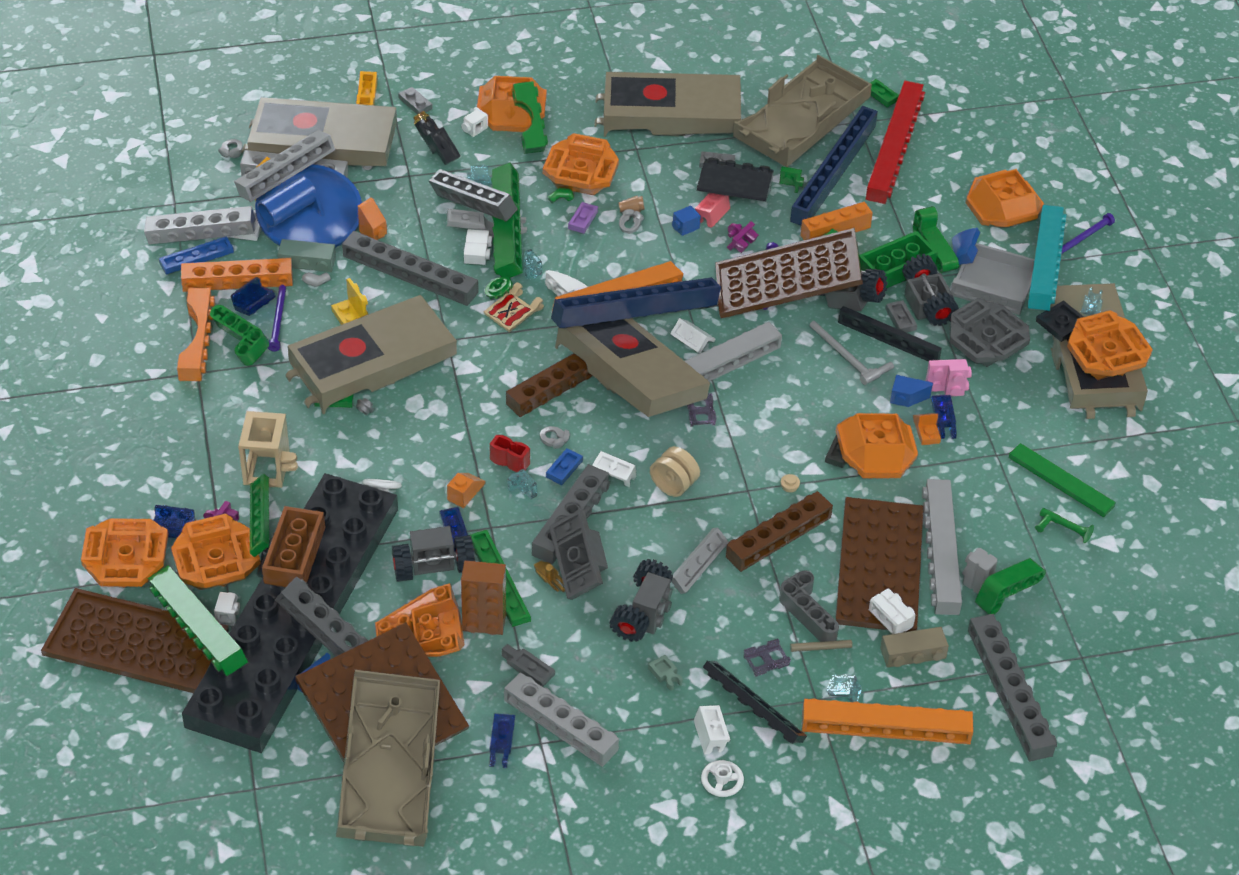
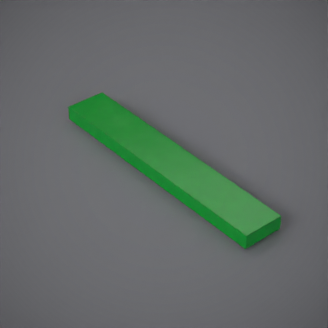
M1020 443L1009 453L1008 458L1100 516L1105 517L1115 507V501Z
M262 474L250 484V554L253 557H256L269 546V477L265 474Z
M488 530L470 534L473 549L479 562L504 564ZM506 568V616L511 626L515 627L531 622V616Z

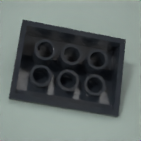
M710 157L705 159L696 191L766 202L771 191L774 170L770 169L769 166L761 165L760 167H754L751 163H743L741 165L736 164L732 160L722 162L717 158Z

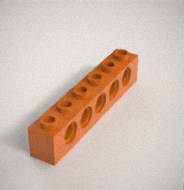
M291 258L181 263L183 292H188V288L227 290L279 287L282 284L293 286Z

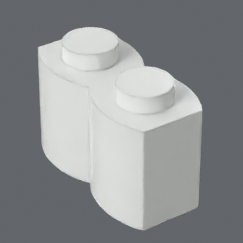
M467 230L464 263L486 265V260H490L491 250L488 247H492V236H489V231Z

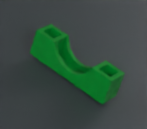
M533 81L513 84L511 90L514 106L523 108L531 118L530 128L524 131L521 136L524 154L543 152L546 145H548L547 135L543 133L545 124L544 119L540 117L542 112L541 104L537 102L538 88L534 87Z

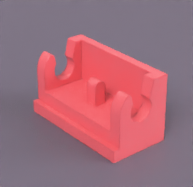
M709 193L695 208L701 216L700 223L703 222L704 217L707 220V226L712 228L730 209L729 196Z

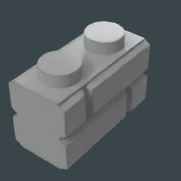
M977 548L974 552H970L965 559L967 566L962 572L964 575L963 585L973 589L977 594L984 581L995 573L998 562L996 557L991 554L988 555V552L982 548Z

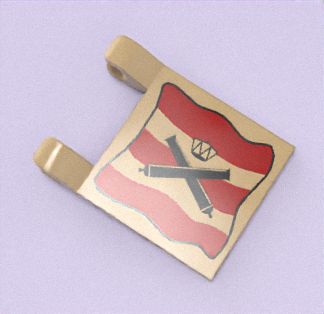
M518 282L513 285L508 294H505L483 311L487 317L508 332H511L534 312L540 311L544 307L542 304L543 299L540 297L535 298L531 305L518 298V296L523 294L521 289L523 286Z

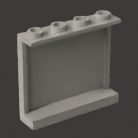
M976 243L975 246L978 252L973 263L961 265L957 277L952 282L951 293L954 297L968 301L981 298L985 302L1001 304L1012 313L1020 315L1031 287L1035 259Z

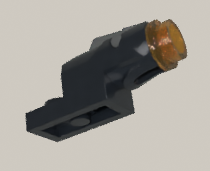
M422 111L413 117L415 127L420 136H422L432 154L437 152L445 165L461 156L444 127L438 128L429 114Z

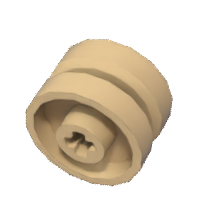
M673 446L669 447L650 466V475L662 492L669 496L678 497L700 477V469L694 457L687 451Z

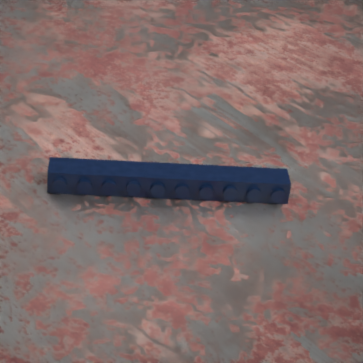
M865 106L860 108L792 205L790 222L801 226L802 220L814 217L876 127L878 111Z
M710 277L555 299L551 319L559 328H568L717 305L721 286Z

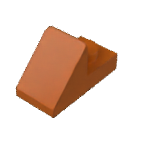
M938 414L913 415L921 445L940 444L941 437L936 425Z

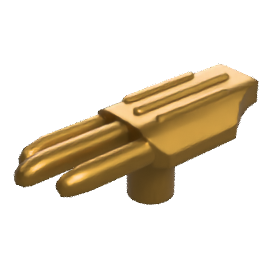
M541 560L534 564L536 573L557 592H559V589L565 592L564 587L556 579L562 584L563 580L551 563Z

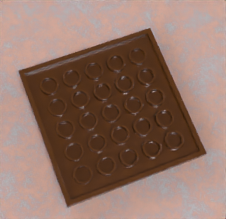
M407 622L295 677L297 684L343 762L355 670L440 680L435 746L469 729V724Z

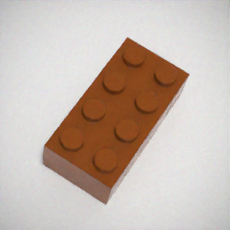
M284 506L262 567L264 584L287 587L296 576L307 583L325 530L324 512Z
M464 560L461 577L463 631L503 635L506 620V564Z

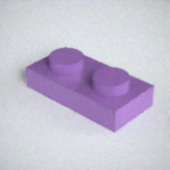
M582 202L568 223V229L585 234L598 213V206Z

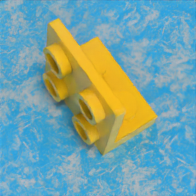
M351 278L346 279L348 299L331 305L332 312L341 325L368 315L366 305H368L367 298L364 294L360 293L357 283H353Z

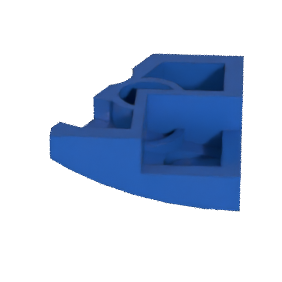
M978 228L962 231L952 238L953 251L958 258L959 265L973 263L978 252L975 246L980 235Z

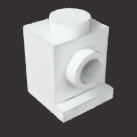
M475 107L472 113L464 117V123L461 124L463 131L472 137L488 128V115Z
M219 593L214 614L215 619L220 624L234 626L237 621L236 615L239 614L240 603L237 602L238 596L235 593Z

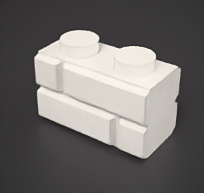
M886 589L881 594L871 598L869 611L892 634L903 633L914 626L915 613L913 609L907 607L897 593L894 594L890 589Z

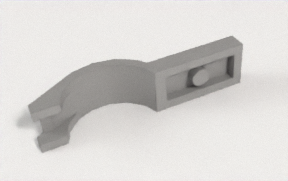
M447 210V226L489 231V236L494 238L492 230L494 223L488 221L483 212ZM521 217V234L527 232V227H523L526 217Z

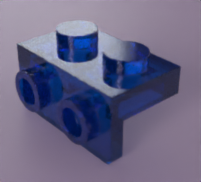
M255 277L231 294L230 297L235 311L250 316L276 296L273 290L263 287L260 279Z
M155 505L153 521L161 527L168 529V538L177 539L186 523L196 521L193 509Z

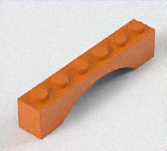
M188 288V314L194 319L198 329L192 343L179 354L177 365L179 381H202V375L206 374V362L204 360H208V349L206 347L210 345L208 333H211L212 326L210 320H213L210 316V311L215 306V296L211 295V288Z

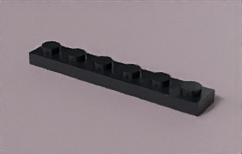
M842 306L839 311V324L928 362L940 360L942 348L845 306Z
M706 661L703 668L708 671V676L716 681L719 680L726 691L736 694L739 702L746 706L749 705L756 716L765 718L768 721V725L772 729L783 733V738L792 744L804 742L807 735L717 661Z

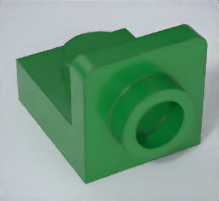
M782 166L779 184L795 186V193H798L799 187L803 188L804 177H801L802 170Z

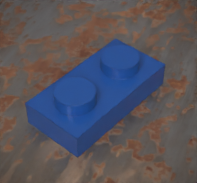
M566 448L546 471V478L563 485L583 462V456Z

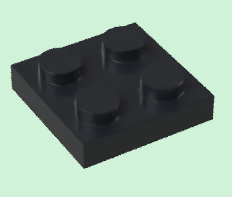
M1063 300L1051 307L1050 311L1046 310L1037 315L1036 322L1060 342H1063L1070 338L1077 319L1084 316Z

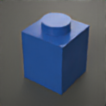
M690 205L673 213L672 226L682 236L700 229L701 216Z

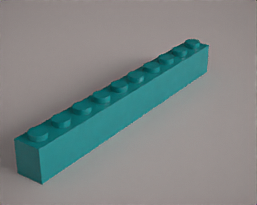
M1043 205L1028 308L1050 311L1051 304H1055L1067 215L1063 214L1064 207Z

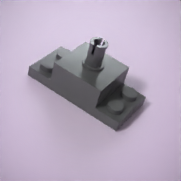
M579 509L549 526L567 599L573 600L603 584L600 572L607 569L608 565L600 534L598 531L589 529L585 511Z

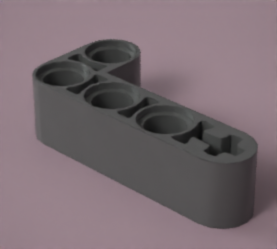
M804 570L782 582L779 596L781 604L820 642L837 641L838 622L810 596L813 591L814 575Z

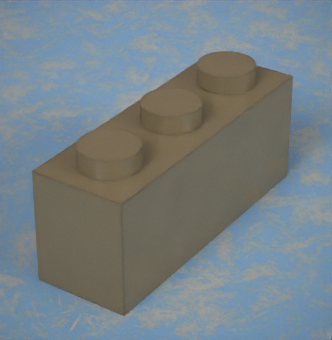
M942 627L884 635L882 636L880 649L888 668L945 659L949 645Z

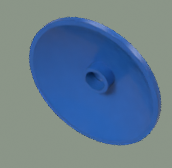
M312 164L258 197L255 203V212L262 231L279 246L281 240L286 239L335 244L336 248L342 245L348 236L359 227L358 205L362 203V200L355 185L346 176L329 167Z

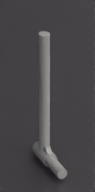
M812 321L810 323V327L861 373L860 380L862 384L867 385L894 368V364L889 362L878 369H867L817 322Z

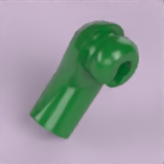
M557 188L547 198L553 204L559 198L571 201L574 198V194L569 188Z

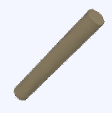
M852 640L790 644L791 652L852 648Z

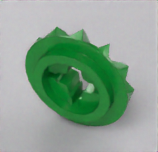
M509 277L493 279L485 288L486 296L490 299H498L508 294L509 290L513 288L511 279Z

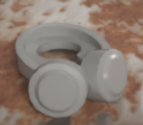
M236 139L227 140L218 151L223 157L237 158L242 152V142ZM229 144H237L236 148H233L229 151Z
M624 210L619 220L620 229L624 233H634L639 229L644 216L639 211ZM631 216H634V227L626 228L624 226L625 222Z
M555 426L545 427L540 432L541 441L545 445L553 447V449L561 448L570 436L568 430L563 431ZM550 431L555 432L558 439L548 438L546 433Z

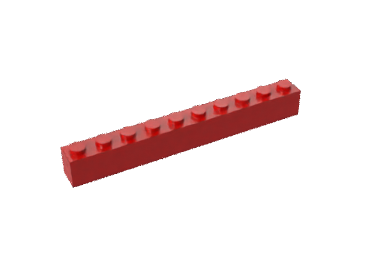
M904 80L867 186L865 200L886 204L887 199L891 198L893 188L891 187H895L897 180L895 175L899 176L901 168L899 165L903 164V154H906L908 148L906 143H910L911 133L914 131L915 123L913 122H917L918 114L921 110L922 102L920 101H924L925 98L924 84Z

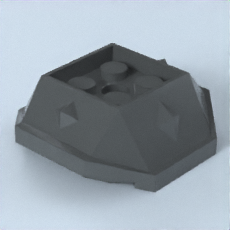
M976 298L951 314L950 343L973 362L981 363L988 367L997 361L1009 358L1029 345V325L1003 305L985 302L984 299Z

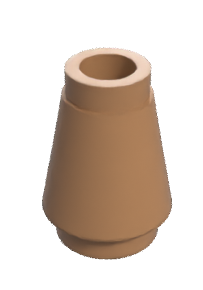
M636 195L619 202L620 212L627 209L639 212L645 210L643 197Z

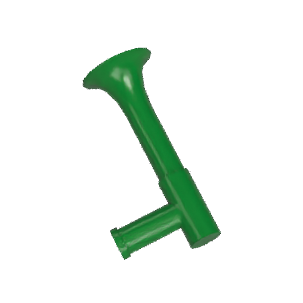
M1042 508L1040 511V516L1044 518L1035 526V529L1041 533L1049 522L1052 521L1078 533L1083 538L1084 544L1089 541L1094 531V525L1090 527L1079 526L1045 508Z

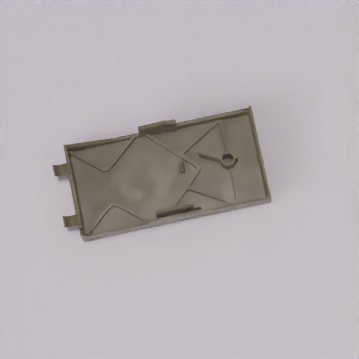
M817 55V59L786 85L784 84L788 74L779 78L768 89V103L753 115L734 122L733 137L788 167L869 99L872 84Z
M355 670L336 837L424 847L428 834L427 825L433 775L440 680Z

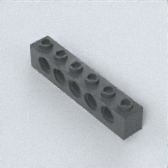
M439 169L429 180L437 196L501 220L507 221L518 210L510 194Z
M590 464L586 466L533 540L532 556L551 564L556 561L557 556L549 526L579 509L585 511L586 518H588L593 506L599 503L603 492H607L609 489V472Z
M297 576L275 599L335 656L368 641L365 637L359 635L350 623L345 622L335 609L330 608L320 595L315 594L305 581L300 580ZM299 598H302L306 604L301 603ZM314 612L320 614L321 618L316 617ZM330 626L335 628L336 632H333ZM345 641H349L352 647L348 646Z

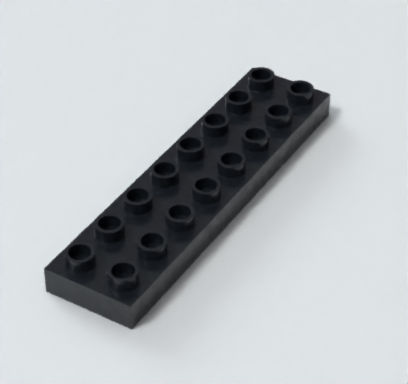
M324 473L304 507L307 510L324 512L325 530L307 584L315 594L320 595L324 602L330 608L335 609L340 615L398 511V501L396 494ZM262 577L229 633L242 649L248 663L228 676L222 670L218 672L211 663L182 712L184 728L262 754L298 689L295 677L311 666L323 645L275 601L286 587L264 584ZM299 598L301 603L306 604L302 598ZM314 612L316 617L321 618L320 614Z

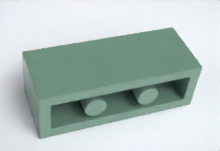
M282 239L277 256L278 259L291 258L292 268L332 272L336 259L335 244Z

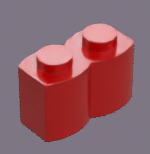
M496 435L490 442V460L497 465L507 466L514 472L524 473L530 465V448L524 443L513 442L504 435Z

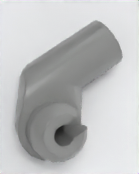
M308 272L302 276L303 282L314 287L331 280L327 272L319 276Z

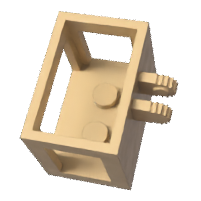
M246 412L239 442L243 485H250L258 478L253 477L258 456L275 458L276 479L269 478V487L282 488L286 471L294 472L298 468V463L295 462L297 460L296 453H290L286 414ZM245 449H249V455H248L247 462H246Z

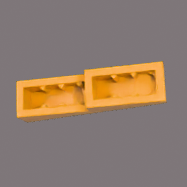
M360 71L356 104H375L378 82L377 72Z

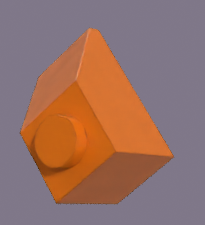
M370 197L358 205L359 232L376 240L384 237L387 234L386 219L374 199Z
M457 473L447 484V500L465 508L485 485V481L470 473Z

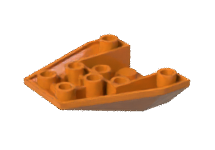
M450 583L428 590L375 623L376 636H379L407 622L427 657L443 656L460 651L465 645L461 615Z

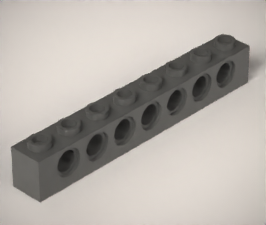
M353 231L342 243L343 257L468 306L478 294L477 279L364 234Z
M994 614L971 618L968 633L1029 762L1053 757L1055 747H1057V740L1049 730L1047 719L1043 718L1041 714L1040 704L1035 701L1031 686L1026 683L1024 671L1017 664V657L1009 647L1008 638L1004 637L1000 622L996 620Z

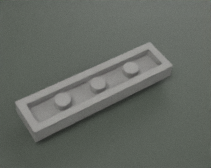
M718 527L712 528L673 574L671 582L680 594H684L690 589L729 543Z

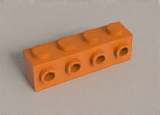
M861 202L802 220L800 236L803 240L823 236L831 229L838 232L855 228L856 232L871 228L873 212L865 202Z

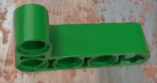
M931 206L916 210L913 232L917 231L938 252L936 260L938 272L944 273L958 269L959 261L956 254L937 228L938 214L936 208Z
M216 305L211 309L210 316L217 326L240 341L234 350L240 361L246 366L254 364L269 347V340L262 330L223 305Z
M1028 558L996 572L984 581L975 603L988 615L996 614L1005 598L1039 583L1044 578L1046 570L1034 560Z

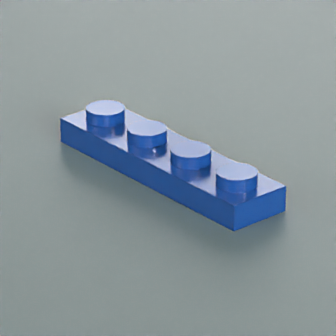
M222 237L160 257L159 263L165 274L181 270V263L206 262L234 253V250L228 238Z

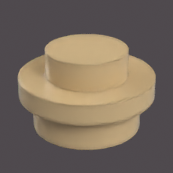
M792 474L784 475L781 478V486L786 492H795L800 486V479Z

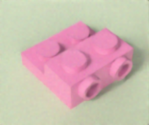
M966 359L929 361L925 381L933 382L931 392L944 391L945 396H964V392L969 390L967 378H971V367H968Z

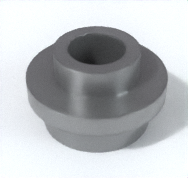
M366 398L357 400L356 408L365 415L374 411L372 408L373 404Z

